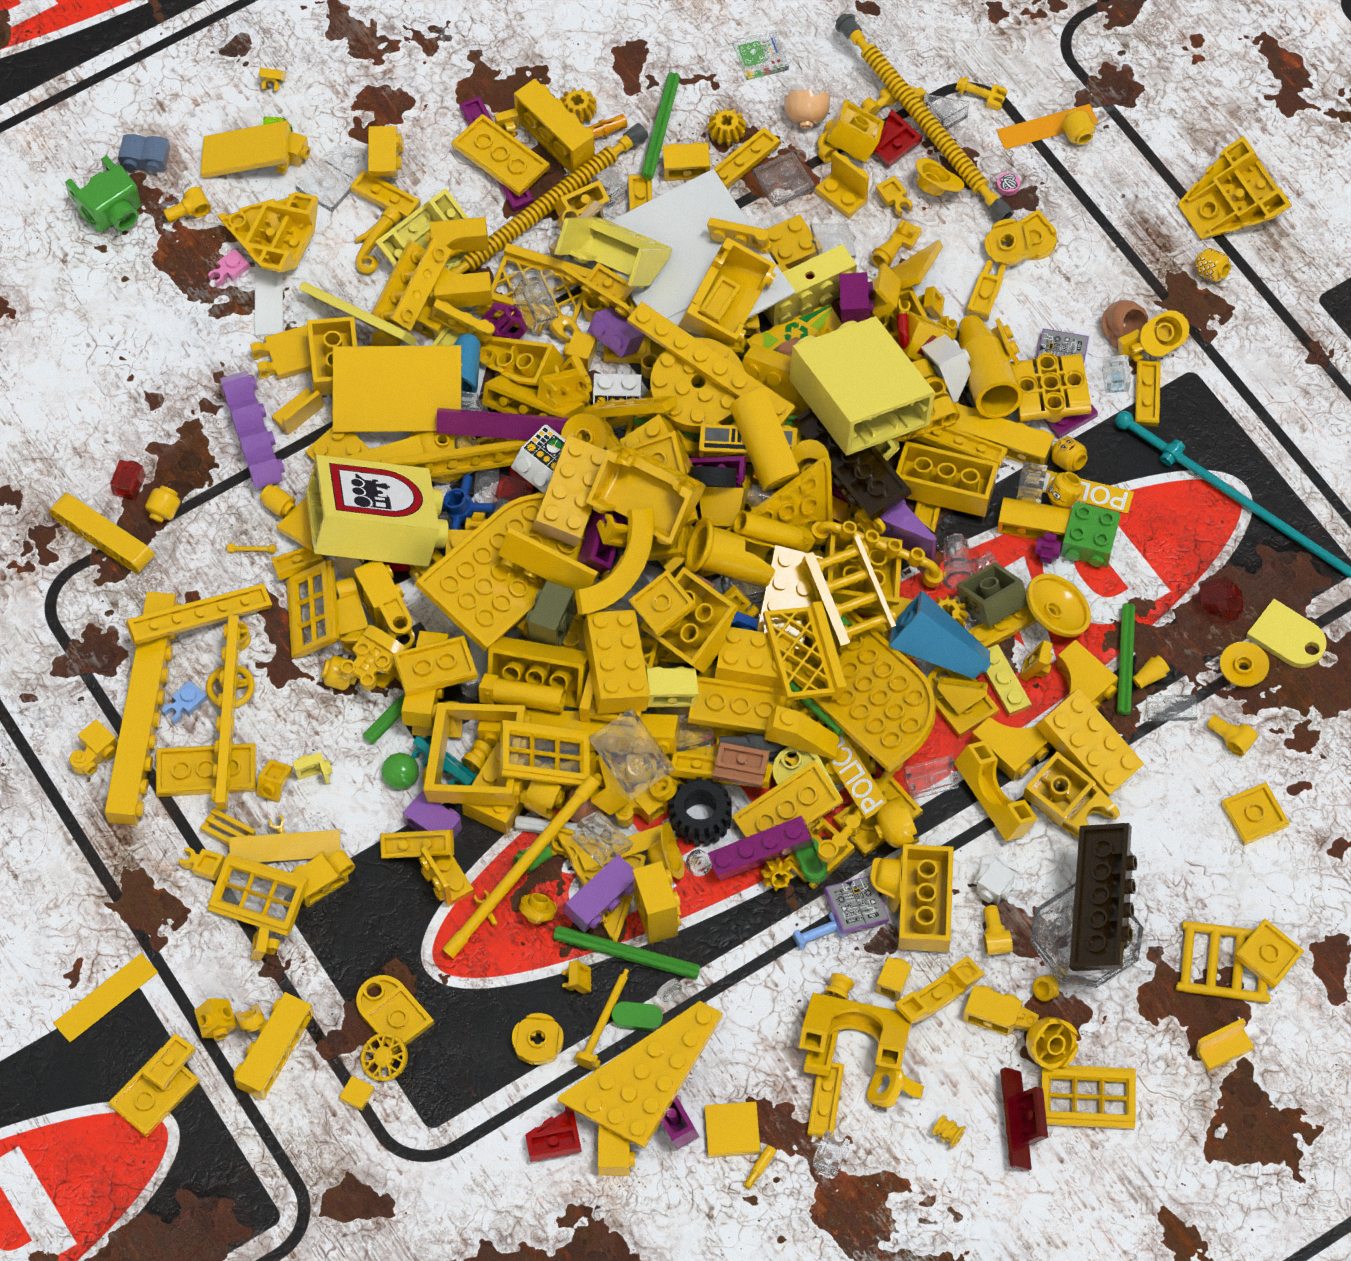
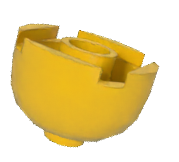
M900 796L889 800L879 809L877 814L878 824L874 826L879 840L884 838L894 848H903V844L914 845L919 843V838L913 837L914 834H917V830L907 807L902 808L899 804L903 801Z
M1058 1017L1042 1018L1030 1027L1026 1035L1028 1054L1036 1064L1048 1070L1066 1067L1075 1058L1079 1044L1076 1043V1035L1078 1036V1033L1071 1023Z

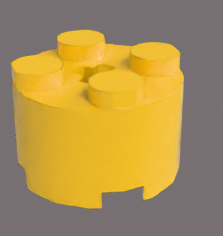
M547 763L538 767L555 770V767ZM531 780L528 789L525 788L521 793L519 802L524 804L525 809L552 821L556 816L554 812L557 807L560 809L564 807L565 798L572 786Z

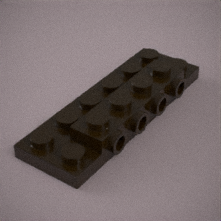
M811 408L792 420L793 425L798 428V431L805 440H817L826 447L831 460V474L834 476L832 482L839 491L844 489L847 492L845 498L852 507L857 505L860 510L866 513L871 521H874L912 494L910 488L875 446L846 456Z
M1130 823L1080 826L1069 965L1072 971L1122 969L1124 949H1127V942H1131L1133 939L1129 918L1134 917V905L1130 902V896L1136 892V883L1132 879V871L1137 870V858L1130 851L1132 833Z

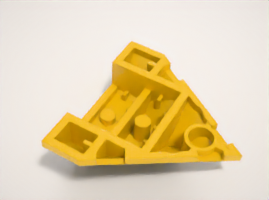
M295 192L288 194L289 197L278 201L270 199L239 208V212L229 215H226V212L218 214L217 217L260 268L283 273L298 267L315 232L318 208L317 196Z

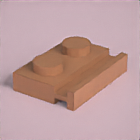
M720 742L715 769L712 775L713 779L762 788L770 753L765 750Z

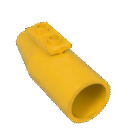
M969 315L964 317L959 323V346L968 352L971 359L968 362L971 372L967 383L979 413L985 417L1000 418L1007 416L1019 407L1023 398L1022 390L1010 362L1012 359L1015 365L1020 363L1017 357V353L1020 352L1015 340H1011L1014 335L1009 325L1004 326L1000 318L995 320L997 327L990 329L979 316Z

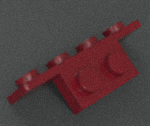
M1004 1067L1000 1069L1010 1166L1029 1171L1032 1169L1029 1145L1048 1138L1043 1088L1033 1087L1024 1091L1022 1073Z

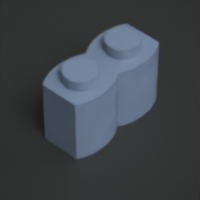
M123 135L118 155L119 163L128 171L144 169L150 173L163 172L166 170L170 153L169 141L158 136Z

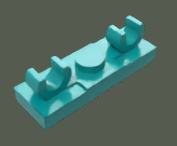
M417 736L413 743L419 748L413 751L412 757L418 758L423 753L425 758L421 764L427 766L431 738L428 736ZM446 751L443 773H452L456 776L449 781V785H457L458 782L461 785H472L477 775Z

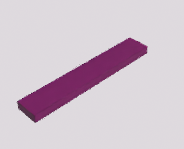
M480 96L459 104V109L468 126L481 114L492 120ZM498 182L513 212L528 207L534 202L529 189L519 197Z
M438 408L436 433L530 440L544 425H548L561 435L562 428L569 418Z

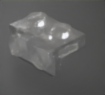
M599 811L581 819L571 835V838L603 868L616 855H622L629 851L634 844Z

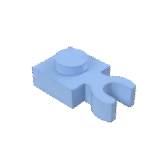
M189 680L172 695L174 703L163 707V715L167 716L170 712H175L176 714L171 717V721L173 724H176L181 720L184 711L190 716L207 700V696Z

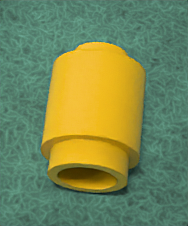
M267 485L260 494V500L263 501V505L280 518L286 517L296 507V499L277 485Z

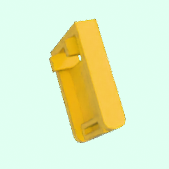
M823 817L808 826L812 838L818 844L823 841L819 837L823 831L831 837L839 833ZM848 840L845 851L838 854L834 861L826 862L828 869L827 877L855 852V846ZM794 852L788 854L784 862L787 861L791 866V870L807 883L808 881L803 877ZM821 882L809 883V886L815 889Z

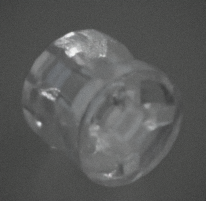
M988 551L983 554V557L972 559L971 566L974 573H977L992 563L998 562L994 555Z

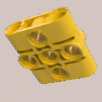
M1042 353L1037 359L1020 360V363L1017 365L1013 361L1011 362L1023 393L1022 402L1017 408L1020 422L1046 419L1051 423L1061 421L1063 417L1091 414V399L1082 354L1055 356L1052 353Z
M925 358L912 363L935 391L930 425L897 437L902 442L950 426L960 418L959 411L946 391V382L938 377L930 361Z

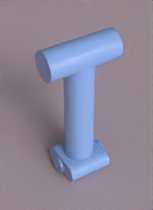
M831 912L828 915L831 922L804 933L796 930L793 932V939L798 949L802 950L806 947V942L831 932L837 931L840 938L847 934L841 935Z

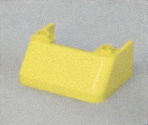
M597 217L565 218L554 254L574 256L573 260L587 264V261L599 262L629 275V286L645 288V286L651 285L671 256L672 248L608 220Z

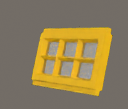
M329 560L308 568L286 580L291 655L294 659L302 658L340 639L334 561Z
M510 720L501 721L500 776L579 787L587 776L590 775L589 731Z
M228 853L207 910L289 936L306 893L309 879Z
M1067 1065L1063 1068L1058 1067L1054 1070H1048L1042 1067L1041 1088H1043L1047 1125L1135 1129V1068Z

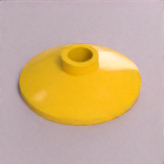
M588 413L572 416L566 421L561 431V436L565 439L570 435L582 441H585L584 435L588 433L590 440L587 443L602 449L605 448L607 442V432L604 424L599 418Z
M1236 642L1229 645L1223 651L1220 658V670L1223 676L1232 684L1241 687H1251L1262 682L1267 676L1269 659L1259 646L1250 642ZM1245 666L1248 670H1242L1239 667Z

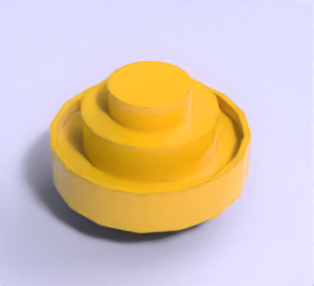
M541 893L524 895L521 898L519 910L527 917L529 922L540 924L555 917L557 905L548 896Z

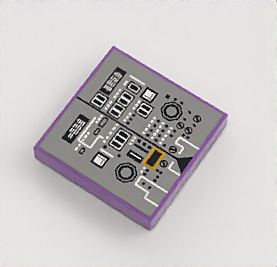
M1043 328L1037 358L1042 353H1052L1055 356L1082 354L1084 363L1089 336Z
M870 876L824 888V894L841 935L888 923L889 917L878 891L872 886Z

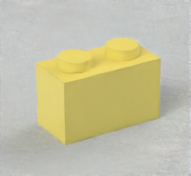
M653 667L646 669L650 692L647 707L695 706L699 695L696 668Z

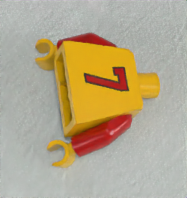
M898 299L897 308L894 309L895 312L899 313L896 315L898 345L911 362L925 358L921 349L925 344L944 334L951 340L953 339L955 334L951 329L956 328V320H949V316H942L938 322H935L912 312L906 314V311L910 309V302L908 300L902 301L901 307V300Z

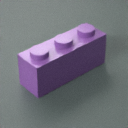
M619 854L616 855L565 903L563 913L584 933L590 927L595 929L603 921L604 918L602 916L607 911L612 913L621 904L620 899L625 894L630 896L634 892V868Z

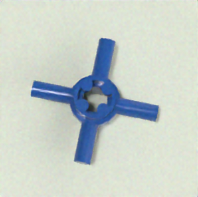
M464 475L461 487L448 491L444 497L441 512H447L449 518L452 519L450 530H459L460 525L465 524L467 517L472 518L474 512H495L496 507L494 503L473 502L469 496L473 479L470 475Z

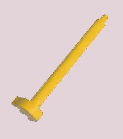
M624 969L623 973L619 975L584 1051H577L574 1057V1061L584 1068L596 1071L601 1066V1061L597 1060L598 1056L592 1053L628 979V969Z

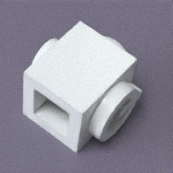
M994 859L991 865L986 863L978 872L973 882L977 885L976 892L984 901L988 903L993 902L998 905L1002 899L1007 900L1014 888L1012 885L1014 884L1016 873Z

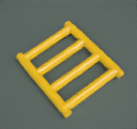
M1182 921V930H1185L1181 977L1180 982H1177L1176 991L1254 1002H1270L1271 997L1267 993L1268 984L1259 977L1257 991L1242 990L1244 965L1235 957L1231 988L1216 986L1220 935L1236 937L1235 955L1255 929ZM1195 932L1210 934L1206 985L1190 983Z

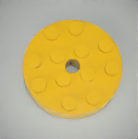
M696 338L745 372L739 357L728 346L713 339ZM665 350L658 357L651 373L652 397L676 396L678 405L669 410L670 413L663 415L665 419L670 421L672 426L685 432L700 433L701 424L717 422L721 425H727L734 419L730 410L731 403L737 399L734 395L668 350ZM702 380V384L704 385L703 387H693V385L701 383Z

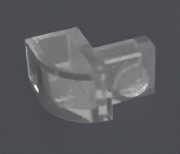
M1024 462L1017 500L1041 504L1047 465Z

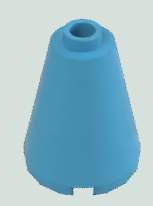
M467 333L460 335L453 344L462 346V401L472 399L478 390L481 342L473 334Z

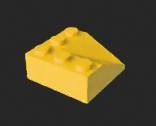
M830 531V535L825 543L824 558L852 548L853 539L843 540L838 533ZM880 536L879 539L889 542L893 538ZM876 548L869 549L870 554L867 556L887 605H898L902 558H889L882 550ZM856 556L824 568L823 577L825 581L829 580L831 582L863 569ZM867 579L833 591L831 596L834 603L841 604L872 591ZM875 601V602L869 603V604H867V605L861 606V607H859V608L878 607V606H877V603H876V601Z
M683 567L675 577V580L698 607L659 638L645 621L639 627L704 674L718 655L738 606Z

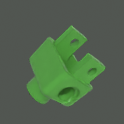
M106 155L101 158L104 172H99L91 177L86 186L80 189L71 178L65 181L68 195L77 204L79 214L97 232H103L111 226H114L118 231H125L131 228L138 220L139 213L137 210L141 206L137 186L122 165L116 166Z

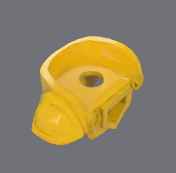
M368 625L365 630L351 631L345 637H340L339 641L342 648L357 657L354 662L352 660H344L341 663L340 671L343 677H357L360 679L361 687L366 691H371L376 686L385 689L394 678L401 682L393 659V653L408 649L395 638L372 625Z

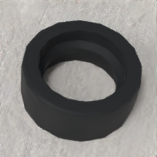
M690 467V477L702 482L706 487H736V468Z

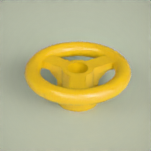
M225 665L215 669L208 677L206 683L207 695L217 706L218 697L214 693L213 685L216 679L220 684V671L225 670ZM238 665V673L242 674L245 679H239L237 675V689L247 687V691L241 698L236 700L235 708L247 703L255 690V681L252 674L240 665Z

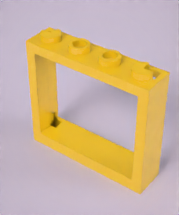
M437 703L423 789L427 801L433 803L516 806L518 795L522 792V781L518 778L507 777L506 787L441 784L451 719L510 720L531 723L532 716L528 715L526 706ZM513 735L512 747L529 749V738L527 736ZM511 751L510 764L526 766L525 759H523L524 753Z

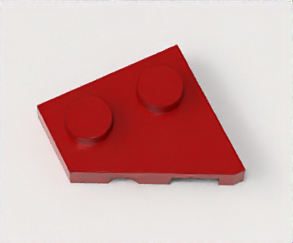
M891 110L886 124L883 126L880 141L873 154L887 167H890L920 144L922 136Z
M565 1107V1111L555 1118L551 1116L540 1127H535L525 1134L530 1162L582 1152L575 1114L568 1107Z

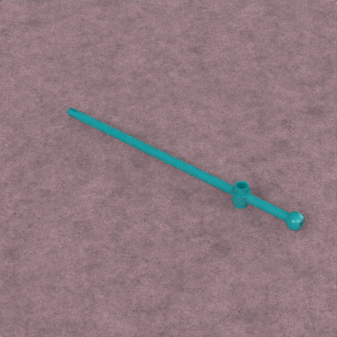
M1121 411L1117 415L1115 423L1118 428L1123 430L1130 429L1161 450L1163 454L1160 456V460L1165 465L1172 466L1173 463L1179 462L1346 576L1351 577V567L1185 456L1183 451L1186 447L1181 441L1174 439L1172 443H1166L1133 421L1134 418L1128 411Z

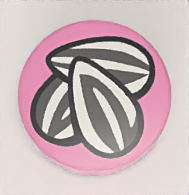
M1006 172L998 177L997 190L1000 194L1012 196L1019 191L1020 179L1017 175Z

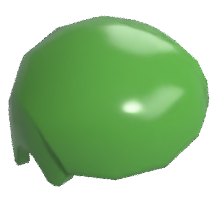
M401 752L392 754L382 765V778L390 788L399 791L408 789L418 780L419 766L416 760L409 754Z

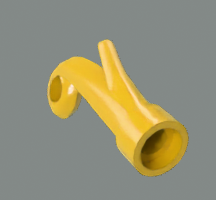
M390 206L386 207L381 214V218L368 231L355 238L357 243L365 240L355 260L356 267L361 273L370 274L377 269L378 260L373 256H369L376 247L375 241L385 235L392 227H395L402 218L401 214Z

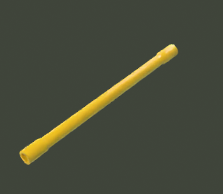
M591 775L587 776L570 800L462 928L446 943L442 950L450 957L455 958L466 945L471 935L579 807L600 786V783Z

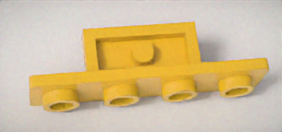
M600 263L596 264L586 279L568 267L561 266L560 269L565 274L563 278L572 286L578 284L584 293L590 297L594 294L598 297V301L606 307L612 305L615 307L614 310L624 318L632 314L633 309L624 303L635 288L628 285L629 281Z

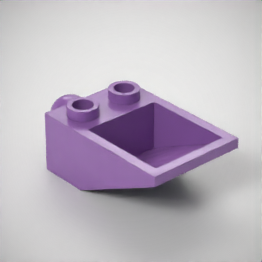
M902 500L879 516L886 526V531L882 534L879 533V536L903 540L902 548L908 551L916 547L921 548L925 552V557L935 562L937 538L908 508L905 500Z

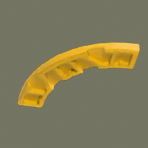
M653 507L627 511L628 533L625 552L605 579L590 587L575 590L578 615L592 613L610 606L622 598L636 583L645 568L652 546L654 533Z

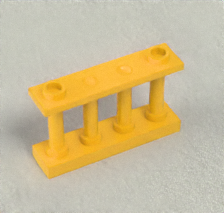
M431 238L426 249L413 240L408 241L371 314L386 322H395L407 331H411L452 250L435 238Z
M859 535L855 536L852 540L853 547L823 559L816 558L814 552L804 555L802 559L817 600L823 603L831 634L838 651L847 648L850 644V639L856 634L883 624L886 625L888 632L893 631L896 626L895 622H897L896 614L893 608L889 609L867 556L870 554L869 548L865 541H861ZM856 556L858 557L863 570L831 582L829 580L825 581L822 574L824 568ZM867 579L872 591L871 593L841 604L834 603L831 596L833 591ZM876 601L881 615L849 627L847 625L843 626L840 618L843 616V613Z

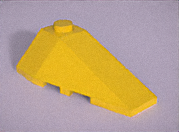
M492 336L489 342L481 343L480 363L520 384L539 386L541 376L555 373L554 366L557 365L559 368L564 362V358L555 345L550 343Z

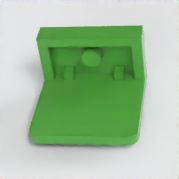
M1080 502L1074 503L1062 545L1061 556L1071 561L1079 560L1090 563L1095 567L1103 566L1108 568L1121 517L1120 513Z

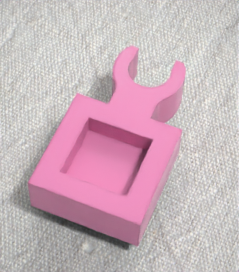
M234 248L217 261L218 269L210 271L208 277L210 281L215 277H219L215 284L216 287H220L224 284L226 278L229 277L234 281L251 268L250 262Z

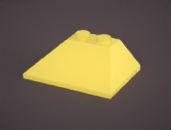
M445 188L375 241V243L393 267H395L408 241L413 240L424 249L427 248L426 232H430V222L467 219L469 217ZM461 252L452 256L446 262L445 267L448 270L453 266L457 267L462 263V256L466 255L467 252Z

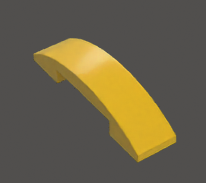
M966 956L951 966L946 974L917 993L915 991L909 993L897 1001L894 1006L911 1024L919 1022L952 1003L975 985L985 973L969 956Z

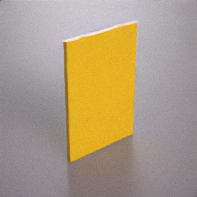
M461 345L333 347V432L437 431L438 408L462 410Z

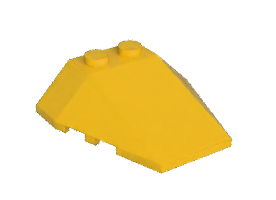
M1244 136L1222 150L1216 162L1205 170V175L1198 183L1195 182L1177 204L1201 240L1271 220L1292 207L1281 188H1278Z

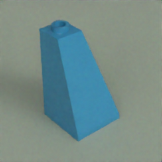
M922 590L897 617L896 626L893 631H890L889 646L893 649L975 679L980 673L984 674L990 667V651Z

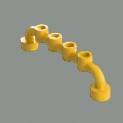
M910 86L925 104L929 99V94L922 87L916 89ZM884 87L879 93L881 98L874 101L871 97H868L862 102L861 108L875 116L880 108L885 105H893L897 99L887 87ZM834 119L826 123L824 127L826 131L817 140L818 157L824 163L831 162V154L834 151L838 152L830 143H826L827 135Z
M833 521L816 522L810 529L816 543H824L828 539L830 531L838 533L846 541L854 539L855 536L859 535L861 541H865L869 549L876 548L882 550L889 558L899 557L907 560L908 564L912 567H925L927 569L922 575V581L928 587L935 588L939 586L943 579L942 570L934 561L925 557V552L921 548L916 547L908 551L902 548V543L898 539L893 538L889 542H885L879 539V533L875 530H868L866 533L857 531V526L852 521H845L843 525Z
M903 763L890 772L885 770L879 779L874 780L883 795H885L887 784L895 771L900 770L903 767ZM858 807L853 815H849L846 818L844 828L840 833L835 834L832 840H823L819 844L817 855L820 860L824 862L834 861L838 854L845 851L847 839L850 835L858 833L860 821L864 817Z

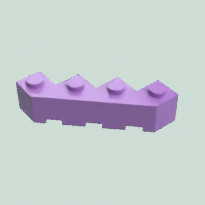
M246 370L220 378L227 406L230 410L255 489L283 481L281 473L285 472L282 460L276 458L272 445H276L272 431L268 432L263 421V418L267 417L263 403L259 404L255 397L254 390H258L255 377H250Z

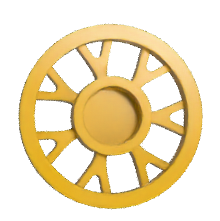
M391 1033L374 1035L366 1042L361 1052L363 1070L369 1077L377 1081H390L398 1077L405 1069L408 1060L405 1043ZM386 1037L392 1038L389 1047L384 1046ZM377 1040L380 1047L375 1050L372 1044ZM400 1046L402 1052L395 1055L393 1049ZM367 1052L374 1053L372 1060H366ZM395 1059L401 1061L398 1069L392 1066ZM375 1063L378 1065V1068L372 1073L369 1068ZM382 1068H388L389 1076H382Z

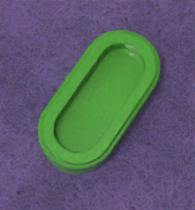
M813 838V845L795 851L794 854L805 880L810 883H819L827 877L828 869L826 862L820 860L817 855L819 844Z
M624 1001L614 1006L612 1020L617 1027L622 1029L651 1032L661 1027L663 1013L658 1006L653 1004Z

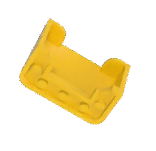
M727 237L713 259L678 327L687 332L734 345L735 342L740 343L746 333L743 327L765 285L771 286L776 277L773 271L777 264ZM723 275L742 287L718 325L698 314V310L719 277Z
M620 445L607 449L586 503L592 505V509L596 512L606 514V511H616L628 517V510L653 507V534L657 537L656 541L664 545H670L677 541L706 486L702 482L633 448Z

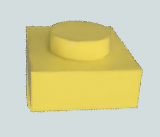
M321 752L313 755H303L292 762L297 780L322 773L325 784L331 783L329 774H332L333 771L329 760H323Z

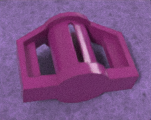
M494 302L480 319H486L495 326L493 334L496 337L520 339L528 329L522 313L513 305ZM497 311L504 312L498 319L492 318ZM516 323H519V329L514 334L511 333L509 330Z

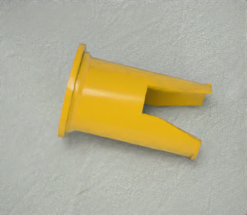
M701 518L693 528L687 543L685 567L691 573L702 569L766 588L772 581L776 569L763 560L767 552L771 548H775V545L714 527L709 518Z

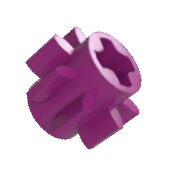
M1045 532L1044 538L1038 537L1035 555L1040 556V562L1051 564L1052 558L1059 559L1062 541L1056 540L1057 534Z

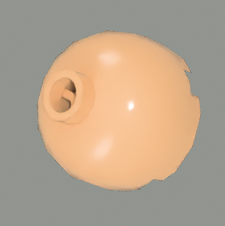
M813 90L790 91L788 95L785 94L784 96L785 112L791 121L800 124V128H813V124L823 121L829 112V94L819 91V95L812 94Z

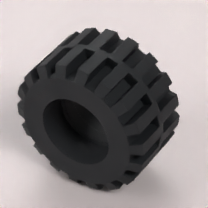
M696 777V781H692L690 778L686 780V785L681 783L677 786L675 795L669 801V820L673 831L676 830V836L679 839L684 837L685 843L689 844L692 841L694 846H699V843L709 846L710 841L713 840L714 843L720 841V836L724 837L727 834V829H730L732 801L731 797H728L726 788L722 789V784L719 782L713 784V779L710 778L702 781V777ZM697 804L707 805L715 811L713 815L706 819H695L687 814V810Z

